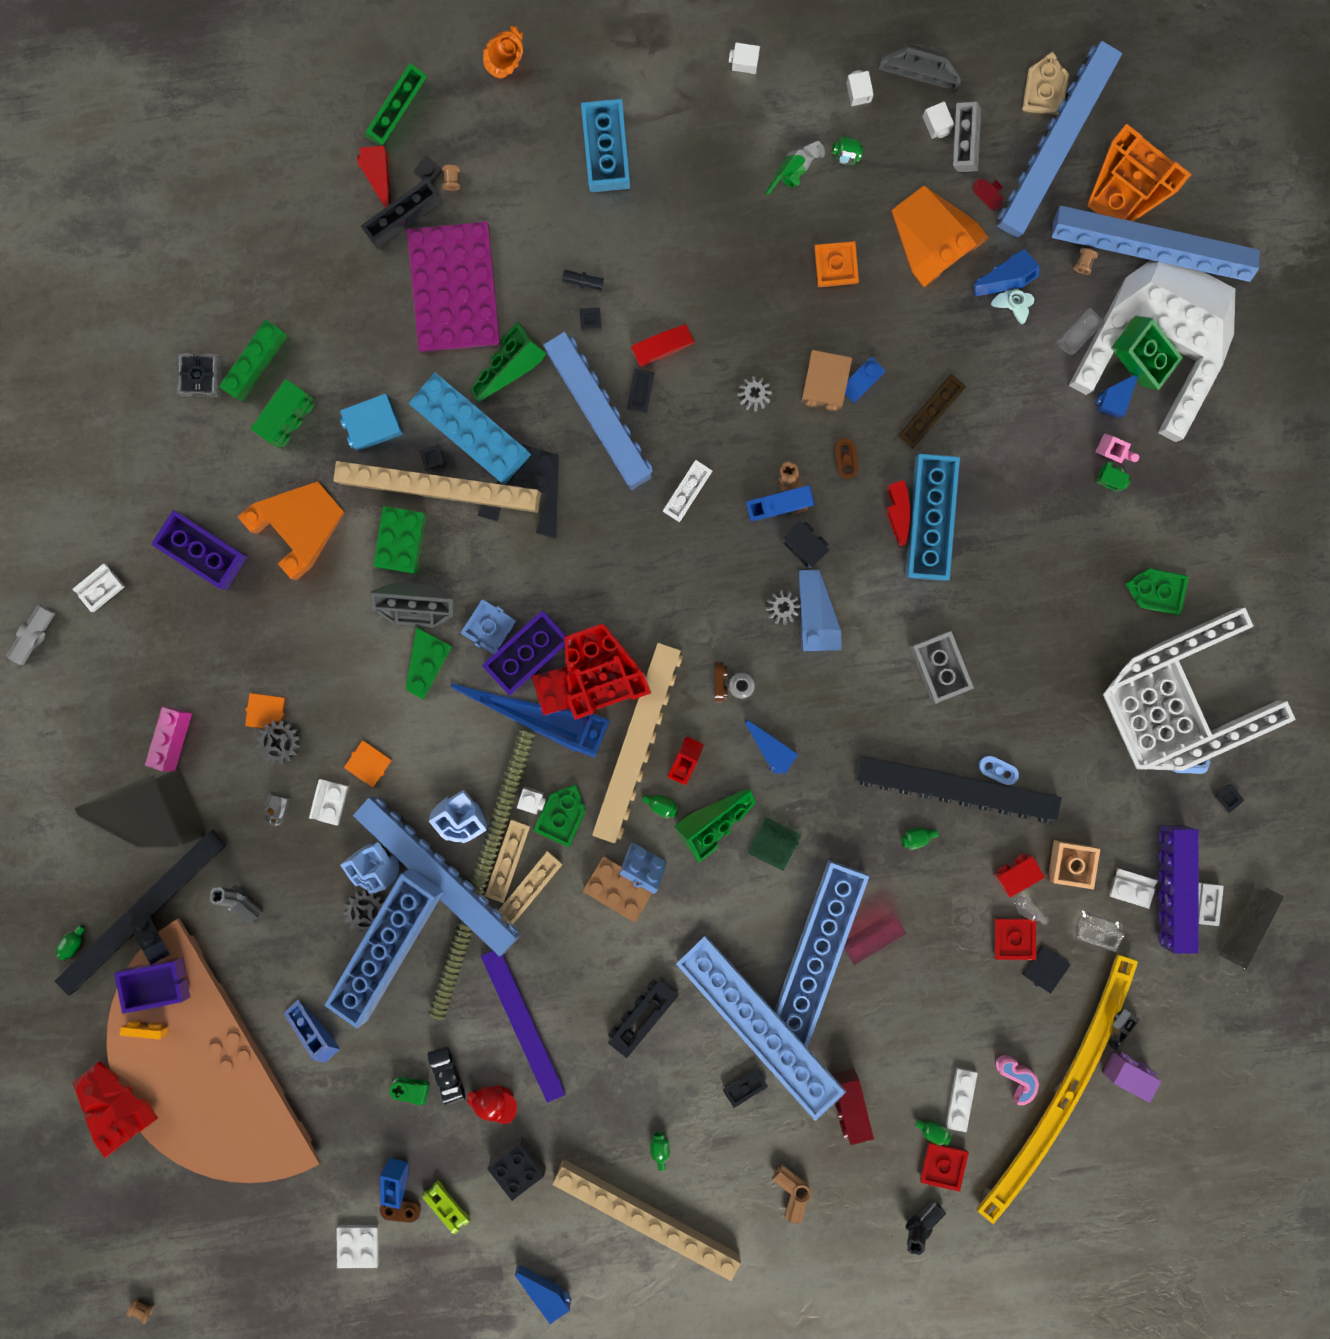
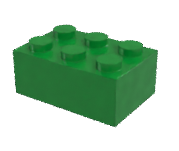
M1135 315L1111 347L1133 376H1138L1137 382L1141 387L1155 390L1161 388L1183 359L1155 320L1148 317Z
M285 379L250 430L268 443L281 449L282 446H286L290 441V435L293 430H297L303 422L301 419L304 415L311 412L315 399Z
M383 506L373 567L418 574L427 514Z

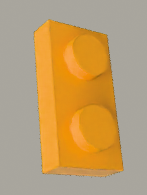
M130 1020L120 1027L121 1036L162 1039L168 1034V1026H161L159 1022L141 1024L139 1020Z

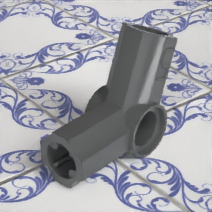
M233 885L231 889L214 887L210 892V901L213 905L224 906L230 912H236L250 925L263 913V910L248 898L247 893L237 885Z

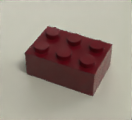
M855 1069L831 1074L846 1091L834 1103L844 1139H848L850 1145L874 1140L860 1080Z

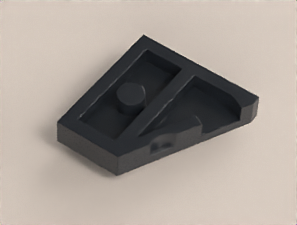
M1126 1009L1116 1014L1114 1017L1115 1022L1112 1025L1110 1046L1116 1051L1140 1021V1019Z

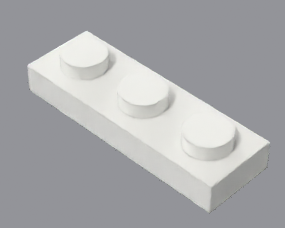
M695 460L663 512L680 523L713 471Z
M956 1067L945 1124L947 1129L967 1132L978 1074L975 1070Z

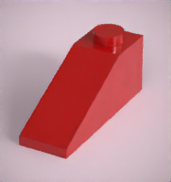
M384 146L360 148V155H357L358 167L363 170L386 208L392 203L388 152Z

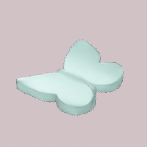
M1019 289L1008 290L998 294L991 302V306L1009 308L1013 311L1018 322L1024 324L1029 314L1028 307L1034 303V297L1032 294L1023 293Z

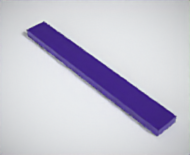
M493 950L481 955V959L546 1102H551L566 1095L504 955L499 956Z

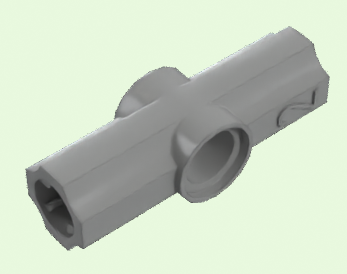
M41 604L37 605L28 621L19 627L16 633L17 639L6 655L8 659L24 665L32 650L45 637L44 631L55 615L51 609Z

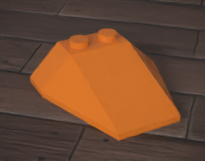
M1125 124L1111 143L1087 206L1097 214L1133 222L1178 192L1191 176V173L1178 163L1173 162L1146 141L1141 134L1128 124Z
M922 186L891 210L911 272L923 288L969 251H973L989 239L977 221L926 186Z

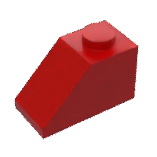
M685 737L668 774V778L686 785L698 762L704 744Z

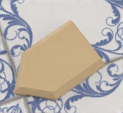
M1053 51L1028 69L1023 111L1052 116L1059 114L1056 110L1062 100L1066 98L1069 73L1060 65Z

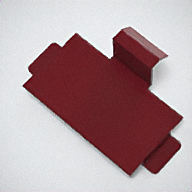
M983 178L982 180L978 179L973 184L974 188L972 191L992 211L994 209L998 210L1003 205L1001 201L1004 198L998 193L1003 187L997 180L990 184Z

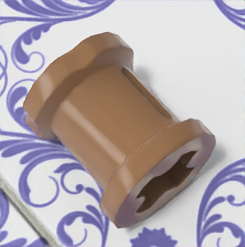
M444 165L442 167L444 172L442 189L449 191L459 190L458 173L460 172V167Z
M1082 248L1078 263L1073 269L1078 273L1090 275L1092 271L1091 266L1094 259L1098 257V253L1091 249Z
M135 1298L126 1316H133L142 1320L143 1324H146L154 1306L144 1305L139 1302V1299Z

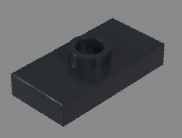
M640 369L634 370L627 410L647 413L655 372Z

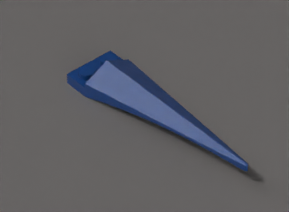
M451 684L450 686L452 689L574 752H581L593 758L596 757L610 720L595 714L575 720L570 709L543 716L540 705L537 703L504 697L456 684Z

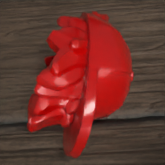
M497 1085L494 1087L486 1086L476 1092L471 1090L467 1094V1103L473 1108V1111L479 1118L502 1124H508L515 1118L517 1101L508 1088H502V1086Z

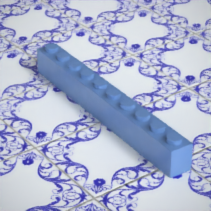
M1103 41L1096 47H1091L1086 55L1089 58L1087 63H1083L1076 74L1079 76L1076 83L1074 81L1071 83L1066 92L1069 94L1066 101L1063 99L1056 110L1059 114L1056 119L1053 117L1047 126L1048 134L1040 139L1037 145L1039 148L1037 154L1031 156L1027 163L1029 166L1027 172H1023L1019 177L1017 183L1020 185L1008 197L1009 205L1001 210L997 218L1000 220L997 225L998 228L1015 238L1023 235L1122 55L1120 51Z
M1059 206L1053 219L1051 238L1248 282H1251L1259 270L1260 250L1065 206Z
M380 797L368 798L353 816L408 869H413L443 890L444 893L440 900L497 955H503L521 936L516 926L512 923H507L499 910L492 909L488 905L489 901L483 895H478L473 890L474 887L466 880L463 881L455 868L444 863L445 859L439 853H434L429 848L430 845L422 838L419 839L411 826L401 822V817L395 811H390L383 799Z

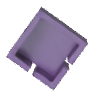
M1113 1051L1102 1071L1114 1084L1149 1103L1162 1082L1156 1077L1157 1073L1150 1069L1151 1067L1141 1061L1138 1063L1124 1052L1118 1054Z

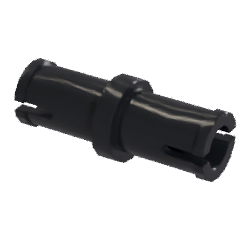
M564 269L562 282L578 285L582 289L587 287L602 291L604 278L586 275V272L577 273Z

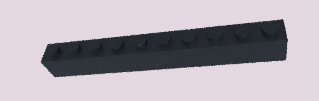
M859 756L855 779L860 781L859 785L871 787L872 784L880 785L879 789L891 791L892 788L899 789L901 794L911 795V792L919 793V797L931 799V796L939 797V801L951 803V800L959 801L958 805L971 807V804L979 805L978 809L984 811H991V808L998 809L1000 814L1010 816L1011 812L1018 813V817L1029 820L1031 816L1038 817L1039 822L1050 824L1051 820H1058L1062 797L865 756Z

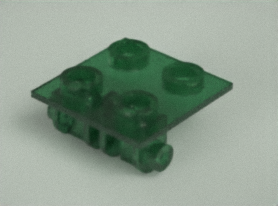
M765 817L747 853L784 871L794 849H797L802 835Z

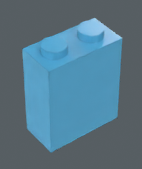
M386 393L340 410L342 417H339L344 429L347 428L349 436H347L348 443L351 448L354 447L358 452L404 435L391 399Z

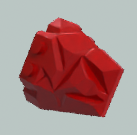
M604 623L565 636L566 679L568 682L567 700L575 720L593 714L597 709L629 698L634 700L651 694L644 672Z
M100 1061L72 1082L93 1143L105 1159L159 1118L143 1097L141 1099L136 1098L131 1093L133 1089L129 1085L126 1087L122 1086L118 1082L119 1077Z

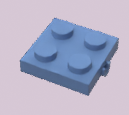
M482 599L461 631V634L472 640L473 644L477 647H483L492 654H495L502 646L517 620L504 613L503 609L498 606L495 607Z
M632 842L628 847L619 874L634 882L633 885L635 887H642L655 894L659 889L667 861Z

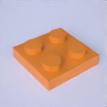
M855 241L814 245L818 288L859 283Z

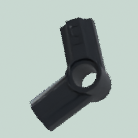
M934 1200L919 1215H913L906 1223L905 1228L909 1231L907 1250L911 1254L921 1255L925 1251L926 1240L930 1237L933 1231L932 1228L947 1214Z

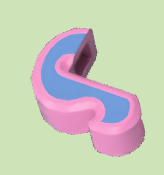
M1010 1055L998 1057L996 1068L1000 1074L1020 1083L1013 1101L1017 1105L1030 1103L1035 1098L1039 1087L1038 1078L1028 1066L1018 1065V1062Z

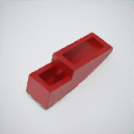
M684 324L632 345L631 350L641 368L695 342L687 325Z
M905 480L886 487L893 506L885 510L899 547L906 544L910 524V503Z

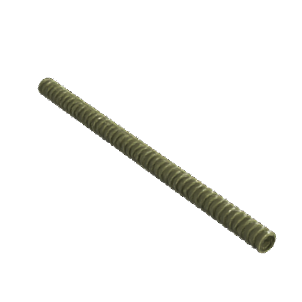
M523 728L518 730L520 734L516 736L518 740L515 741L514 744L516 746L512 749L514 752L510 755L512 759H509L510 765H507L508 771H505L506 777H503L504 783H501L502 789L499 790L500 795L497 796L498 801L495 802L497 806L493 808L495 812L492 813L491 816L493 818L489 821L491 824L487 827L489 831H486L487 837H484L485 843H482L481 855H478L479 861L476 862L477 867L474 868L475 873L472 874L474 878L470 880L474 887L473 890L478 895H483L486 892L485 887L488 886L487 881L490 880L488 876L492 874L490 870L493 869L494 866L492 864L496 861L494 858L498 855L496 851H499L498 845H501L500 839H503L502 833H505L504 827H507L506 821H509L508 815L511 814L510 809L513 808L512 803L515 802L513 798L517 796L515 792L518 791L519 788L517 786L521 783L519 782L522 779L521 773H524L523 767H526L525 761H528L527 755H530L529 749H532L531 743L534 742L533 737L536 734L530 730ZM461 919L457 921L458 927H455L456 933L453 934L454 939L451 940L452 945L449 946L450 951L447 952L448 957H446V963L443 965L444 969L441 971L443 974L439 977L441 981H438L439 987H436L437 992L434 993L435 998L432 999L433 1004L430 1005L431 1010L428 1012V1015L436 1020H444L446 1017L445 1014L448 1011L446 1008L450 1005L448 1002L452 999L450 996L453 995L452 990L455 989L454 984L457 983L456 978L459 977L458 972L461 971L460 966L463 964L462 960L467 952L465 948L469 946L467 942L470 941L471 938L469 936L473 933Z

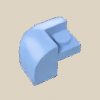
M464 789L451 798L446 797L432 810L429 817L431 825L446 841L451 840L462 842L463 844L487 830V820L484 812L477 801L474 802Z
M379 842L364 846L340 864L356 887L360 885L368 890L369 894L386 889L395 881L399 872L397 858L394 855L388 857L385 849Z

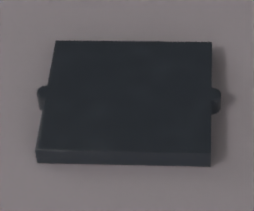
M1042 946L1036 954V960L1031 961L1022 975L1034 982L1036 987L1040 986L1051 994L1070 967V964L1061 959L1058 953H1053Z

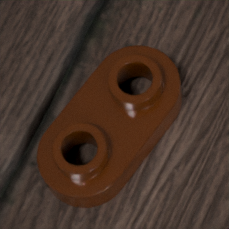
M842 438L834 447L837 472L843 479H852L858 473L856 447L851 439ZM846 446L848 452L843 453L841 447ZM845 466H849L851 468L850 473H846L844 471Z
M715 662V703H723V700L727 699L728 696L727 686H724V678H727V666H723V662Z
M403 1199L400 1209L384 1205L380 1207L381 1216L389 1221L411 1223L416 1221L421 1213L420 1204L410 1199ZM387 1208H391L393 1213L387 1212ZM407 1210H411L413 1215H408Z

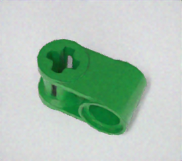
M397 1077L391 1084L389 1094L394 1100L409 1102L415 1105H425L427 1103L430 1083L421 1079ZM397 1086H401L402 1091H398Z

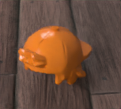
M511 26L509 31L498 33L493 39L489 40L486 44L487 47L483 50L484 66L491 75L497 78L507 77L508 74H512L515 67H518V62L523 54V33L518 30L517 26Z

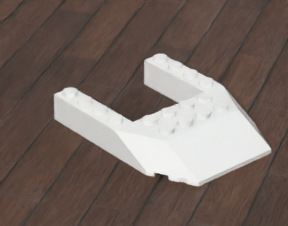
M1150 260L1125 278L1068 386L1085 395L1092 392L1114 352L1111 347L1135 315L1153 318L1177 351L1196 361L1158 431L1159 434L1177 442L1184 439L1224 363L1234 336L1235 288L1203 271Z
M1246 608L1231 610L1167 639L1133 657L1105 690L1103 697L1136 769L1184 771L1295 720L1288 702L1277 700L1210 731L1180 665V659L1253 627Z

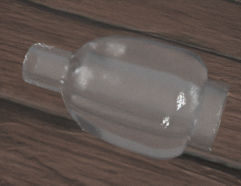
M1022 895L1016 899L1014 905L1022 916L1031 921H1039L1043 925L1048 924L1050 919L1044 915L1043 908L1031 897H1023Z

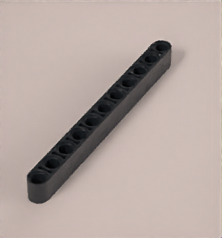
M214 829L208 832L55 980V983L68 996L72 995L134 936L129 925L130 922L147 913L152 918L223 850L227 843Z

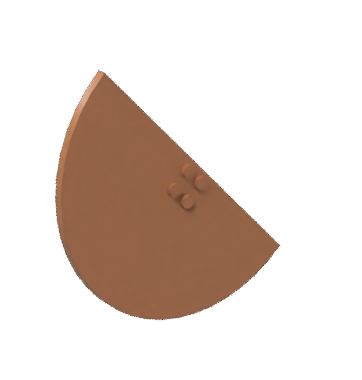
M180 918L176 919L159 931L170 955L157 962L183 957L186 971L183 980L187 979L191 997L181 1003L122 1014L116 989L108 1019L107 1056L109 1069L119 1077L118 1082L122 1086L126 1087L129 1085L133 1089L131 1093L136 1098L141 1099L143 1097L159 1118L140 1133L150 1144L175 1163L195 1173L228 1182L259 1183L275 1181L303 1173L319 1165L321 1160L311 1145L312 1139L302 1122H299L284 1096L285 1093L222 984L218 983L209 968L194 936L188 934ZM142 949L133 958L128 968L150 964ZM130 1020H139L141 1024L159 1022L161 1026H168V1034L162 1039L121 1036L120 1027Z

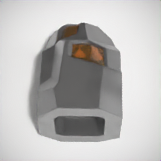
M275 792L268 793L263 810L264 819L268 825L275 827L281 823L286 816L291 798Z

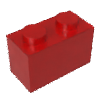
M1030 854L1017 856L1014 859L1015 862L1010 865L1004 864L997 869L998 872L994 874L1005 895L1009 898L1045 878L1034 857Z

